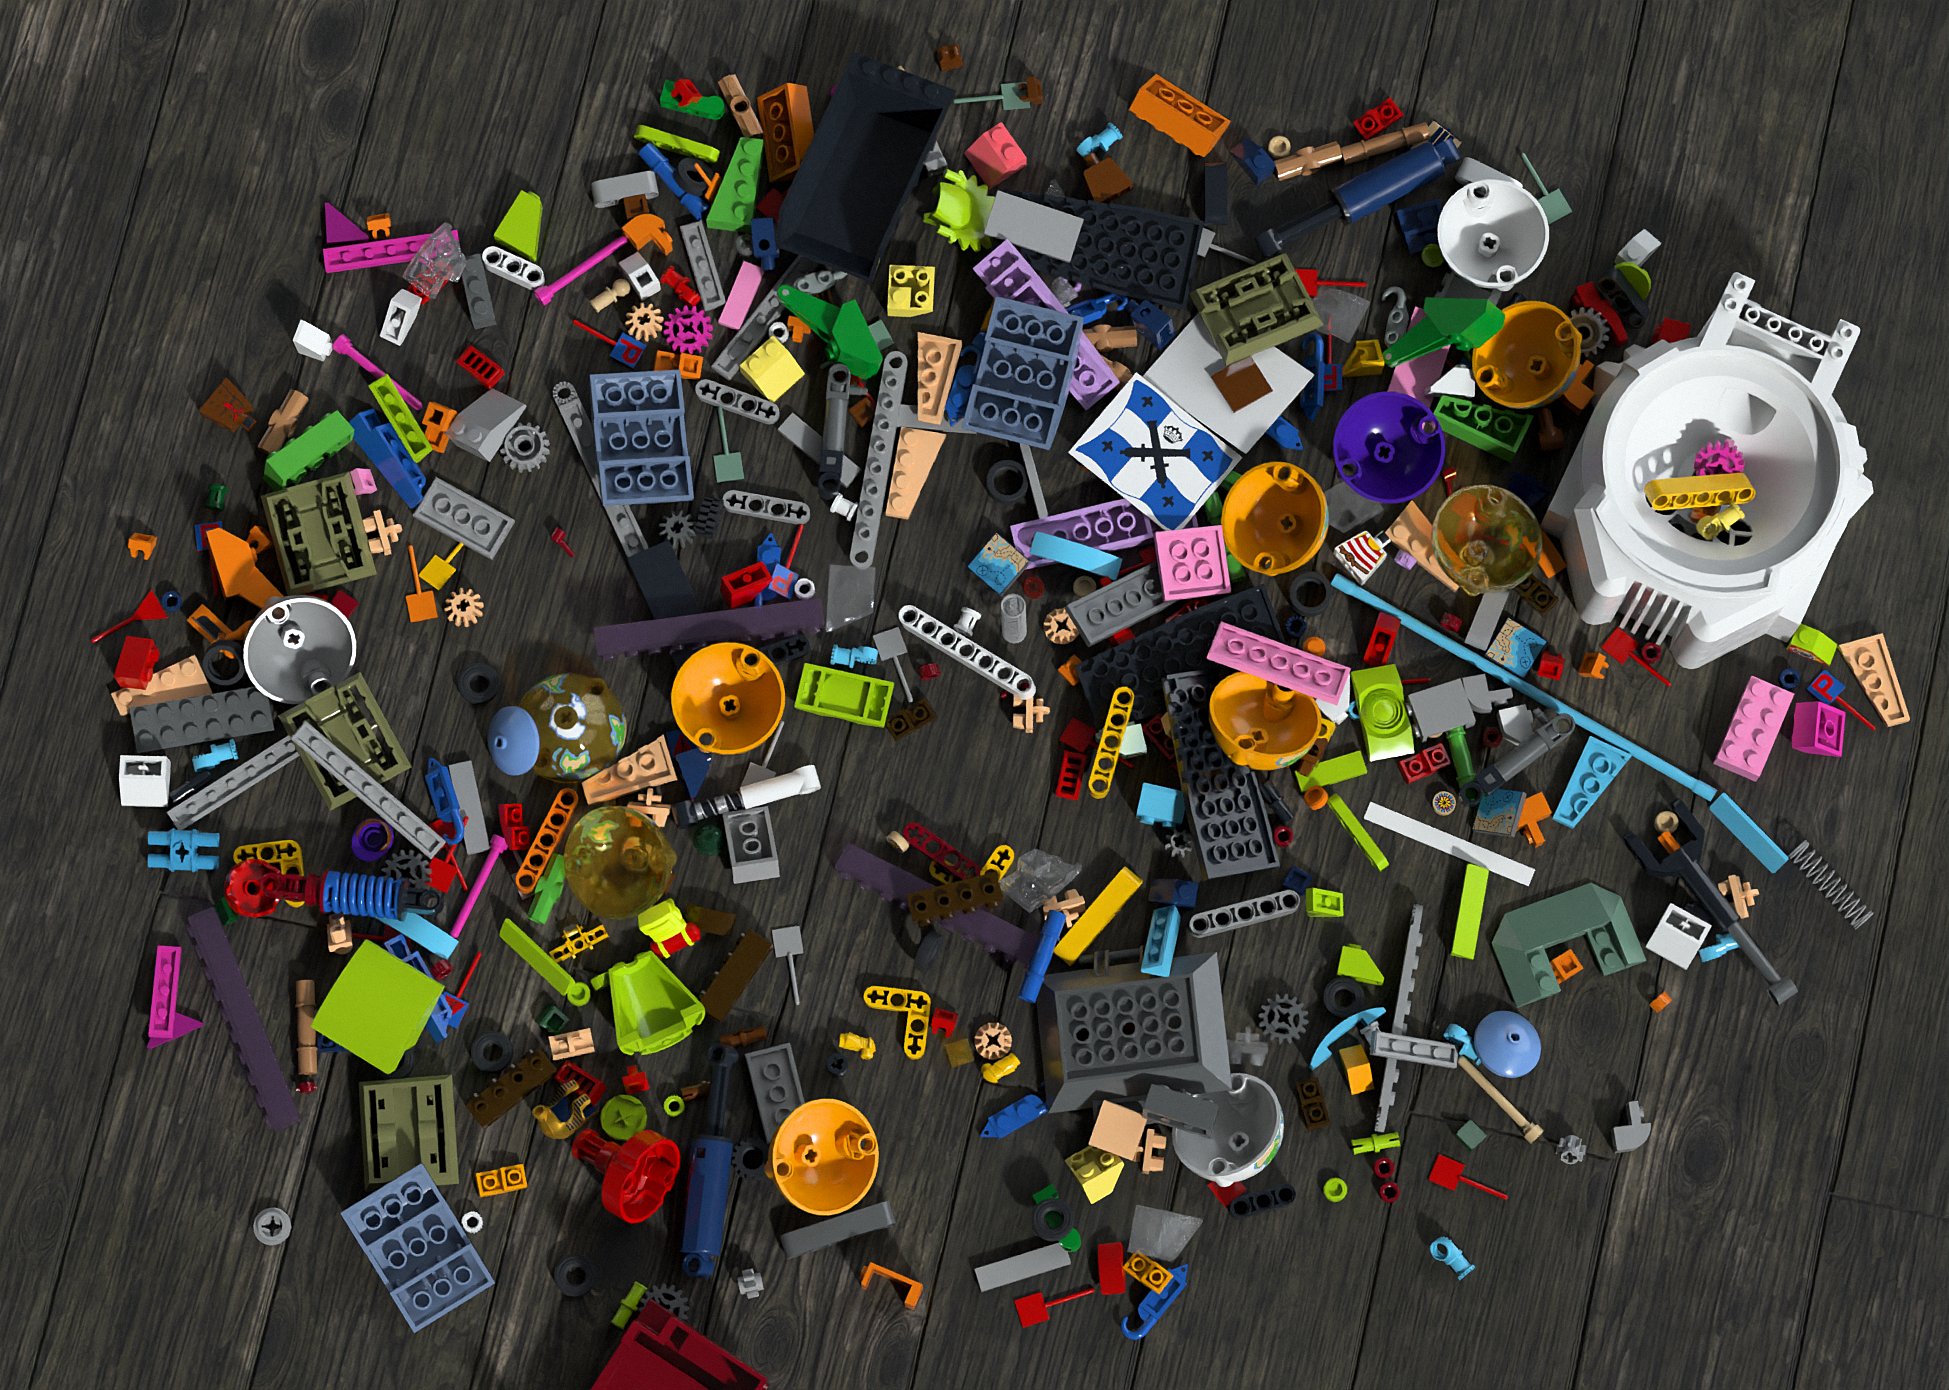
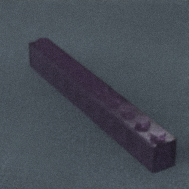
M817 598L593 628L596 658L602 657V661L616 659L615 655L622 654L625 655V658L639 656L638 652L647 651L648 655L661 653V649L670 648L671 652L682 651L684 646L693 645V649L707 647L706 643L716 642V644L730 643L729 640L738 639L739 643L752 641V637L761 636L762 640L775 638V634L784 633V637L798 635L797 631L806 630L807 634L818 633L820 628H824L825 621L822 600Z
M848 842L835 865V871L838 872L837 875L847 881L853 879L859 882L858 886L869 892L873 889L879 892L878 896L889 902L893 899L899 902V906L906 911H909L906 894L936 887ZM980 908L977 909L976 913L964 915L963 912L955 914V918L947 921H941V918L935 919V921L941 923L940 927L951 933L955 930L962 934L961 937L971 943L977 941L983 944L982 948L990 953L997 951L1003 954L1002 958L1013 964L1017 961L1023 964V968L1027 971L1040 939Z
M211 907L187 917L190 923L186 925L191 938L195 937L198 943L195 946L196 952L200 959L204 958L207 965L203 967L208 980L213 979L215 987L212 988L217 1001L221 1000L224 1006L221 1009L222 1016L225 1022L230 1021L232 1030L229 1031L234 1044L238 1042L241 1051L238 1052L243 1065L247 1064L250 1072L246 1073L251 1086L256 1085L259 1092L255 1094L260 1107L264 1106L267 1112L264 1118L268 1128L273 1127L276 1132L303 1122L217 910Z

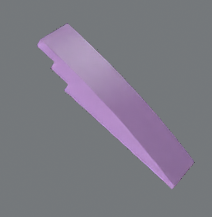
M1008 239L973 268L987 285L985 288L994 299L997 296L1069 314ZM1082 331L1069 391L1087 410L1119 384L1120 381Z
M1125 498L1010 526L1015 548L1031 561L1026 569L1060 563L1029 553L1036 531L1076 542L1105 553L1155 543L1153 534L1165 531ZM1196 515L1191 518L1183 529L1199 528Z

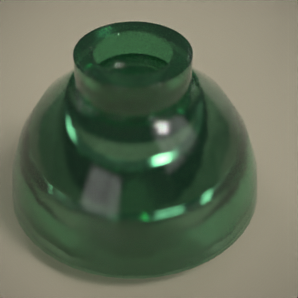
M705 824L696 830L693 844L700 854L714 856L723 849L725 835L718 826Z

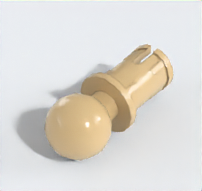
M616 280L611 290L606 287L604 292L590 300L597 313L613 301L616 303L617 296H625L629 293L630 284L627 280Z

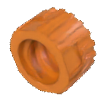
M1664 991L1649 1005L1658 1013L1672 999Z

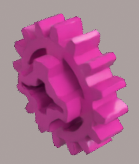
M686 305L682 312L676 308L675 316L672 314L668 315L671 322L667 321L664 323L665 327L668 328L664 330V336H670L666 339L667 344L673 343L672 350L675 351L680 348V353H685L688 350L689 354L693 355V350L695 349L701 353L702 345L705 347L709 346L706 339H712V334L709 333L713 330V326L709 324L711 322L710 317L703 318L705 315L704 310L697 313L696 306L690 311ZM700 324H702L704 328L703 334H701L700 331H698ZM674 327L679 330L676 338L673 334ZM686 328L689 330L690 328H692L693 332L691 333L688 331L685 333L684 329Z
M1717 440L1716 445L1709 441L1707 449L1701 446L1700 452L1695 455L1694 469H1697L1696 476L1743 473L1745 460H1742L1743 453H1736V445L1730 448L1729 441H1726L1724 445H1721L1720 440Z

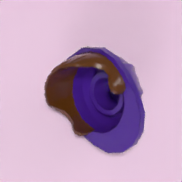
M377 817L364 819L354 831L352 838L354 854L360 860L366 862L381 858L393 844L394 834L392 827L384 819Z

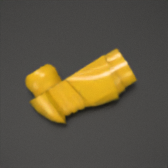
M851 1032L840 1033L839 1047L860 1051V1056L863 1059H871L873 1057L876 1047L871 1037L866 1039Z
M1011 1053L994 1063L993 1066L990 1063L984 1064L981 1067V1073L987 1081L997 1083L999 1078L1014 1072L1020 1061Z

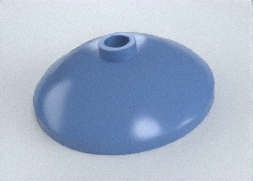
M517 706L500 709L492 718L488 729L487 741L489 752L501 771L508 775H522L528 772L537 760L539 753L538 730L534 720L524 709Z
M1496 1011L1482 1019L1475 1030L1474 1046L1476 1053L1485 1067L1493 1073L1502 1077L1516 1078L1529 1073L1536 1066L1541 1054L1540 1039L1532 1024L1521 1015L1510 1011Z

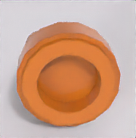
M1312 786L1304 795L1305 803L1312 810L1322 808L1329 798L1328 793L1321 786Z

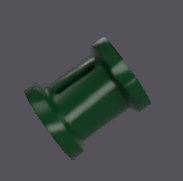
M209 484L208 489L210 491L208 500L204 503V508L223 512L225 494L228 493L229 489L221 485ZM218 494L217 501L215 502V496Z

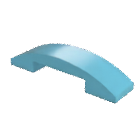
M1037 531L1029 551L1030 554L1064 563L1104 578L1108 576L1113 581L1117 579L1123 560L1103 551Z
M407 913L404 922L387 919L386 917H375L422 945L441 959L448 960L459 941L415 913Z
M1384 1007L1359 1012L1338 1024L1318 1046L1309 1068L1314 1070L1328 1059L1332 1053L1327 1047L1361 1021L1366 1027L1382 1017L1386 1012Z

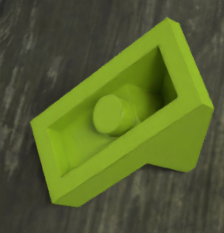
M1317 888L1306 889L1307 916L1342 917L1343 893Z

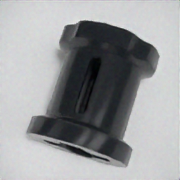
M834 1053L828 1058L827 1068L829 1073L840 1077L847 1072L848 1061L843 1054ZM833 1061H842V1069L832 1068L834 1066Z

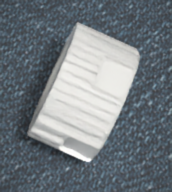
M776 322L769 327V338L774 336L780 343L786 342L789 336L788 327L781 322ZM776 329H781L784 331L782 337H776L773 332Z
M803 578L798 580L794 586V591L799 599L807 600L814 595L815 587L813 582ZM808 585L810 588L809 592L802 594L799 591L800 586Z
M474 1211L464 1214L462 1217L463 1228L470 1233L478 1232L482 1228L483 1218ZM471 1217H475L478 1221L477 1225L473 1228L467 1225V1221Z

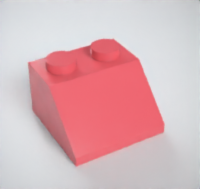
M1002 122L983 133L964 152V155L982 181L988 186L989 190L1026 166V156Z

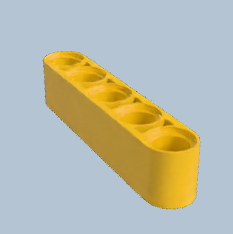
M1744 473L1655 479L1648 482L1644 487V493L1655 510L1730 505L1729 503L1732 501L1736 504H1743L1751 501L1756 493Z
M1120 687L1114 692L1090 776L1088 790L1090 795L1097 799L1104 798L1109 792L1133 707L1134 694L1127 687ZM1121 694H1126L1130 701L1126 704H1121L1118 702L1117 697ZM1114 716H1120L1124 722L1120 726H1115L1111 723V719ZM1114 738L1118 744L1113 748H1109L1105 745V740ZM1101 760H1108L1111 763V767L1103 770L1098 764ZM1099 781L1104 783L1105 789L1097 792L1093 789L1092 785Z
M1125 866L1062 938L1053 952L1071 967L1140 887L1143 880Z

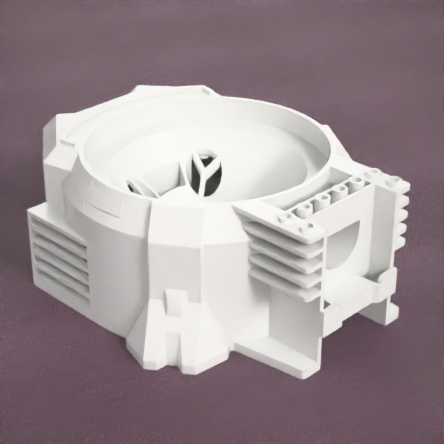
M1737 272L1732 275L1716 310H1714L1697 337L1668 343L1662 339L1648 348L1634 344L1624 351L1623 362L1618 364L1605 361L1595 368L1592 389L1595 395L1591 400L1594 411L1540 525L1545 533L1560 540L1577 613L1583 621L1592 625L1610 623L1617 612L1622 613L1624 617L1619 626L1622 629L1629 618L1636 620L1631 630L1633 634L1636 633L1641 623L1650 626L1644 638L1646 640H1649L1655 629L1661 631L1656 642L1658 645L1662 643L1666 635L1672 636L1669 650L1672 652L1676 662L1688 669L1699 668L1764 634L1771 635L1787 643L1802 622L1835 546L1847 526L1848 520L1853 517L1873 494L1872 481L1862 474L1864 472L1863 464L1867 461L1866 450L1859 445L1856 427L1847 423L1840 407L1832 396L1833 390L1859 336L1860 328L1840 319L1829 336L1817 330H1810L1761 308L1759 304L1747 299L1755 280ZM1726 438L1734 440V446L1736 445L1737 450L1743 453L1742 460H1745L1743 473L1747 476L1756 492L1751 501L1737 504V508L1740 507L1739 511L1742 510L1745 514L1743 519H1738L1737 521L1745 523L1751 532L1734 531L1730 527L1726 531L1729 533L1728 545L1721 542L1716 536L1715 538L1711 537L1712 539L1709 540L1705 539V541L1691 537V535L1699 533L1696 529L1697 523H1692L1690 519L1694 508L1670 509L1673 514L1661 515L1648 505L1644 493L1645 485L1652 480L1692 477L1697 469H1694L1696 453L1700 452V447L1703 446L1707 449L1709 441L1716 445L1717 440H1720L1721 445H1723ZM1721 505L1719 514L1730 505ZM1672 524H1680L1684 528V533L1673 527ZM1708 525V527L1705 528V531H1707L1711 527V525ZM1735 536L1751 537L1747 543L1734 546Z

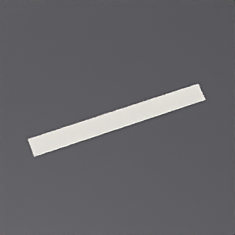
M1370 802L1364 816L1366 820L1489 869L1526 886H1529L1535 871L1533 868Z

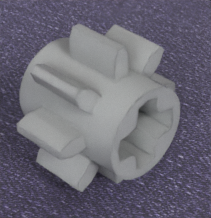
M1174 829L1173 836L1166 835V839L1170 843L1165 845V849L1172 850V857L1177 853L1183 858L1185 850H1192V847L1187 844L1193 841V838H1187L1186 829L1182 833H1178ZM1182 839L1183 845H1180L1179 848L1175 847V841Z
M1569 1135L1565 1139L1560 1138L1556 1154H1561V1161L1567 1164H1575L1577 1161H1582L1583 1155L1586 1152V1145H1581V1138L1574 1135Z
M753 1268L743 1270V1276L737 1277L741 1295L747 1294L748 1299L758 1297V1291L764 1290L760 1272L754 1273Z

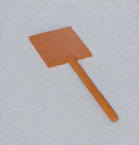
M695 163L694 167L709 186L705 198L712 206L723 180L718 173H715L711 182L698 163Z
M410 545L408 549L417 594L406 596L410 621L416 622L436 618L438 615L433 591L421 593L413 546Z

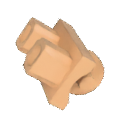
M373 511L374 516L362 520L366 533L377 530L379 533V537L368 540L371 553L384 552V555L391 554V548L387 536H391L392 542L398 541L397 533L403 530L402 526L399 524L394 525L393 518L386 520L388 527L385 528L381 511Z
M1014 695L1013 706L1026 707V714H1013V728L1026 729V733H1033V714L1036 715V722H1043V715L1049 714L1050 708L1043 706V699H1037L1036 706L1033 707V697L1023 700Z
M648 788L647 795L638 794V801H646V803L629 802L627 806L645 814H653V821L656 823V826L660 827L665 826L667 815L671 811V805L652 803H661L662 796L653 795V788ZM627 808V812H630L631 824L643 825L644 817Z
M1728 876L1729 880L1718 884L1719 890L1724 896L1733 894L1734 902L1730 903L1742 919L1747 918L1749 915L1745 898L1748 906L1755 905L1753 896L1759 895L1758 889L1751 890L1750 883L1746 882L1743 883V892L1739 876Z
M1076 889L1065 892L1066 900L1062 902H1057L1056 896L1053 895L1044 897L1043 913L1045 920L1049 910H1055L1067 916L1065 920L1067 929L1072 928L1071 921L1079 919V915L1086 912L1084 898L1079 896Z
M343 913L329 915L330 924H327L329 951L346 954L353 947L350 920H344Z
M590 1028L549 1037L553 1060L595 1052Z
M1147 1129L1145 1148L1142 1147L1143 1139H1140L1133 1159L1134 1162H1140V1156L1144 1154L1142 1173L1149 1174V1171L1163 1170L1164 1158L1151 1155L1152 1148L1165 1149L1167 1136L1154 1133V1129Z

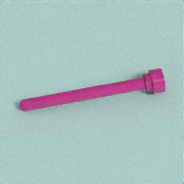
M620 236L550 286H540L534 290L536 298L543 306L548 304L551 298L554 297L553 294L626 244L627 237Z
M344 334L340 335L334 342L332 349L339 354H347L377 379L386 375L352 347L353 344L350 343L351 340ZM391 378L403 400L414 409L420 410L422 403Z
M493 834L489 847L491 851L450 931V936L453 938L459 936L499 853L502 854L503 850L508 848L505 839Z

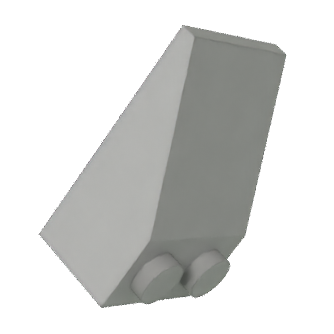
M491 388L456 416L445 435L456 446L490 462L527 406Z
M768 806L722 813L734 884L780 877Z

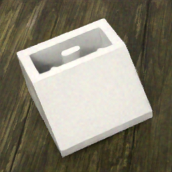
M120 755L119 784L122 806L168 807L171 761L167 756Z
M1670 903L1645 948L1687 970L1708 934L1711 925Z

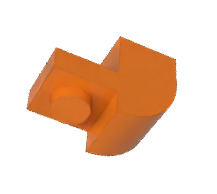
M639 215L622 227L623 235L627 237L637 250L641 249L650 240L665 255H668L673 250L672 238L666 231L661 232L665 229L664 221L655 215Z
M1588 360L1583 365L1580 364L1573 383L1560 397L1564 405L1578 416L1581 415L1595 395V392L1582 384L1594 367V364Z
M429 402L422 424L427 425L425 436L433 450L444 453L449 440L445 433L458 414L451 408L436 402Z
M1542 792L1525 799L1516 830L1525 828L1526 831H1523L1524 837L1528 844L1532 843L1534 848L1543 845L1545 841L1536 822L1549 817L1552 813Z

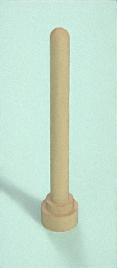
M1465 1056L1458 1057V1064L1524 1130V1138L1530 1144L1543 1133L1544 1130L1538 1124H1530Z

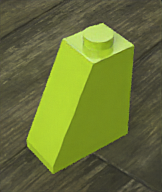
M521 190L494 233L497 243L533 263L537 259L543 209L538 195L530 191L526 193Z

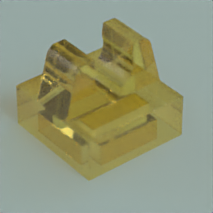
M967 1038L945 1045L952 1068L974 1061Z

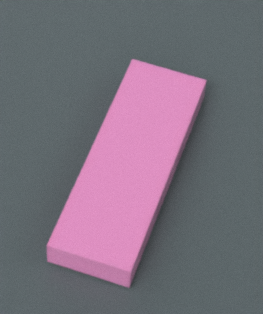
M743 262L718 321L719 324L737 331L741 329L765 272L761 271V267Z

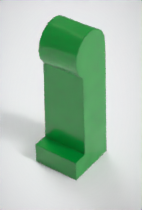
M665 80L660 97L661 107L712 120L720 119L724 115V102L718 96H710L709 98L702 96L696 103L693 102L685 107H680L678 103L682 100L681 94L677 97L671 96L675 83Z
M1053 1184L1032 1197L1037 1206L1045 1199L1058 1198V1193ZM1050 1211L1044 1216L1050 1228H1056L1062 1222V1216L1056 1211ZM1074 1228L1065 1238L1058 1240L1062 1248L1067 1252H1075L1081 1246L1079 1232Z

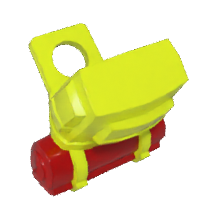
M671 898L638 915L639 929L653 939L650 943V949L659 959L668 958L670 954L688 945H694V942L701 938L700 929L693 922H685L680 910L675 906Z

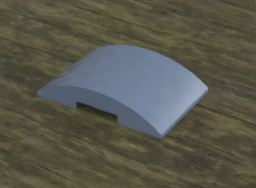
M996 296L985 337L986 344L976 382L972 386L962 429L1050 450L1070 389L1084 318Z
M680 370L590 375L593 443L602 505L693 501L694 495L690 457L687 451L684 422L685 410Z
M422 1163L341 1212L342 1217L373 1264L414 1333L495 1284L462 1226Z

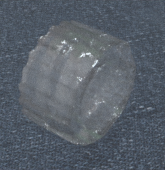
M748 233L740 235L736 241V248L742 255L749 256L754 253L752 235ZM748 240L751 242V246L746 249L742 248L741 244Z

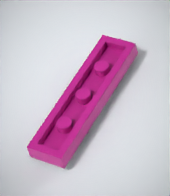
M157 947L149 1037L173 1038L181 947Z

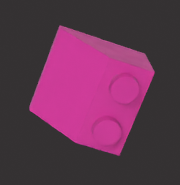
M1819 701L1796 703L1792 748L1804 753L1841 757L1846 712Z

